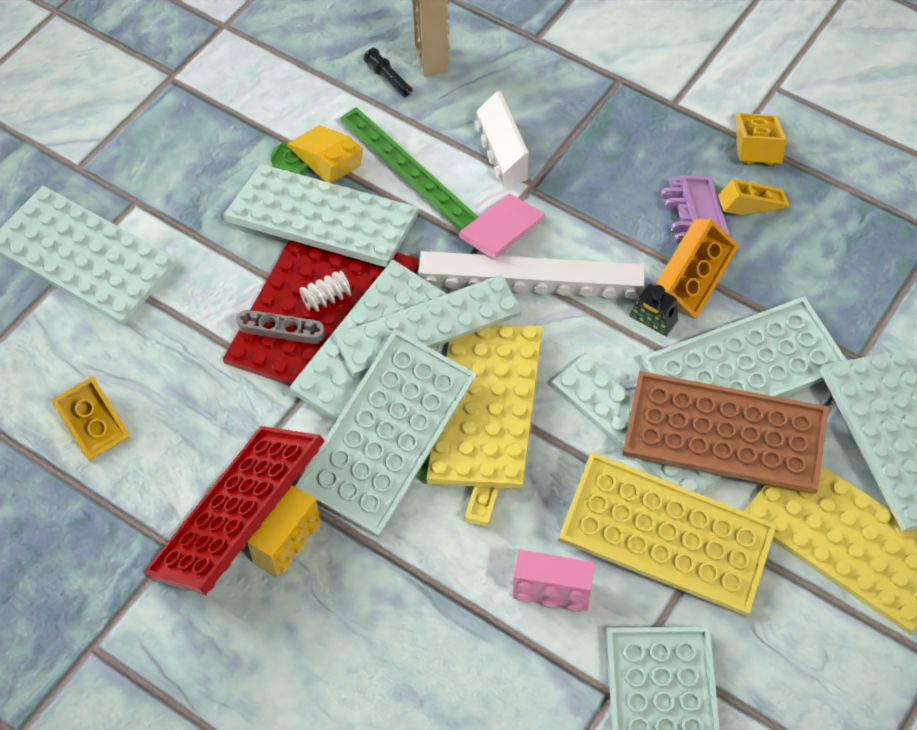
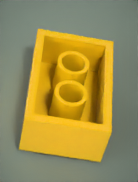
M293 485L290 487L275 509L263 521L261 527L247 542L253 564L276 578L290 568L293 557L297 553L302 552L306 546V540L311 534H315L321 525L317 500Z

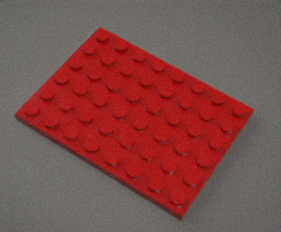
M289 240L250 310L319 321L324 327V339L317 344L247 334L239 330L223 357L224 364L291 386L386 267ZM398 252L393 257L394 261L416 274L420 259ZM341 270L349 282L351 296L343 292V300L334 296L335 304L326 300V308L320 303L318 304V312L313 307L308 310L302 300L299 289L305 287L308 290L309 283H313L316 286V280L321 279L324 282L326 275L332 278L333 272L340 274ZM247 319V321L244 322V324H247L248 321H251V319ZM269 321L263 327L271 329L276 323ZM289 325L285 330L287 332H295L298 327L296 325ZM314 330V331H313L312 333H310V334H311V335H314V333H315V332H318V331H317V330Z

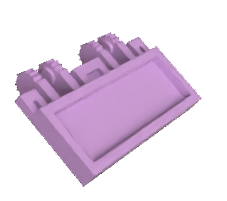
M681 175L679 178L670 177L671 188H664L661 191L662 198L667 199L664 201L665 208L678 210L681 222L677 221L671 225L672 232L677 233L674 235L675 242L681 243L694 219H712L730 236L711 176Z

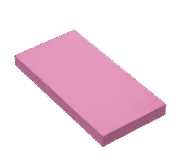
M508 194L462 229L459 233V238L495 259L544 219L545 214L514 195Z

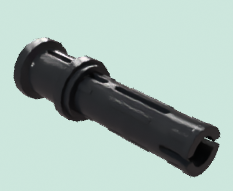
M377 48L369 49L363 57L364 62L370 64L376 74L382 75L402 97L409 96L410 93L407 89L412 92V87L390 67L389 60L383 58Z

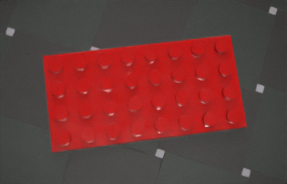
M260 426L143 573L151 580L206 596L214 588L220 576L230 567L237 554L245 548L246 543L254 532L261 527V523L268 514L275 509L278 501L289 491L295 479L303 473L312 457L319 452V448L325 442L319 434Z

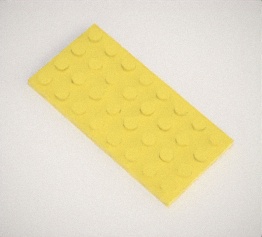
M493 325L449 342L447 358L476 373V378L431 451L426 478L427 484L524 489L543 336L542 326Z
M591 451L557 541L748 616L777 524Z
M821 465L817 494L768 484L762 488L744 512L777 524L772 539L773 542L909 635L917 626V530L902 533L890 509L823 465Z

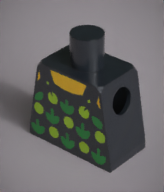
M648 284L636 300L629 317L667 337L678 322L677 299L665 292L663 286Z

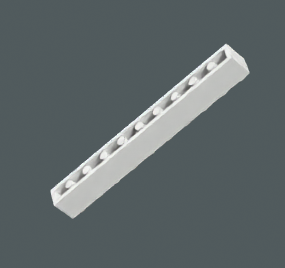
M421 251L418 276L432 285L450 289L465 288L501 274L510 290L517 293L532 292L538 294H560L563 296H599L633 300L638 299L644 288V264L513 256H498L493 259L488 255Z

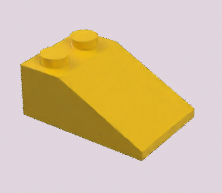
M736 113V141L739 160L747 164H753L754 162H763L767 165L782 164L786 137L778 116Z
M321 125L287 143V146L324 181L329 183L335 182L361 166L363 148L350 136Z
M94 376L51 400L88 461L130 437V434Z

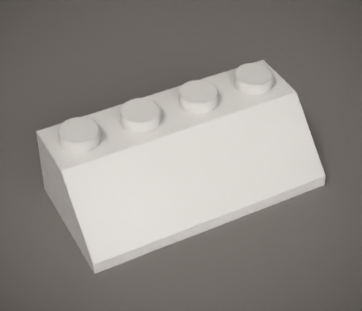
M498 91L477 110V120H474L476 132L481 134L483 148L488 150L489 162L495 166V176L501 180L504 187L528 180L529 152L501 91Z

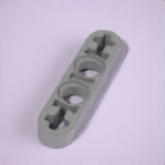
M252 310L241 311L236 319L239 330L247 334L311 344L321 342L325 336L322 323L316 320ZM247 319H251V321H248L247 324H244V322H246ZM269 321L276 323L271 329L263 327ZM289 325H296L298 327L295 332H287L285 330ZM314 330H317V331H318V332H315L314 335H311V334H310V333H312Z

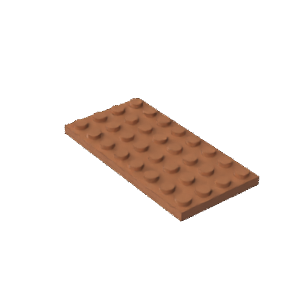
M639 371L622 456L817 494L829 407Z

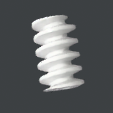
M341 270L340 274L333 272L332 278L326 275L324 282L321 279L316 280V286L313 283H309L308 290L305 287L299 289L307 309L310 310L313 307L316 312L319 311L318 304L320 303L324 308L327 307L326 300L335 304L334 296H337L340 300H343V292L351 296L349 282Z

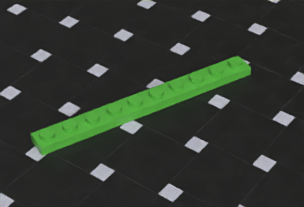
M355 107L340 117L341 123L459 231L478 218L471 209L360 109Z

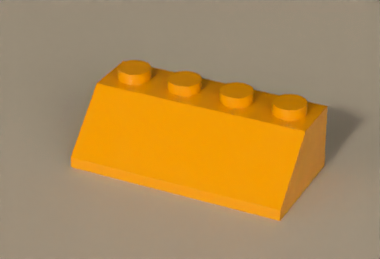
M694 219L655 285L663 286L665 292L677 299L679 312L697 319L739 245L712 219Z

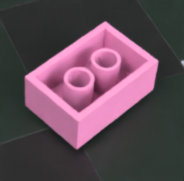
M519 549L513 580V598L523 603L538 602L547 607H567L574 612L588 611L595 562Z

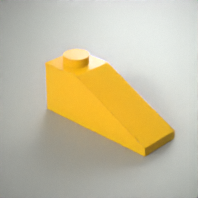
M732 179L718 194L723 211L737 215L787 209L790 206L783 189Z

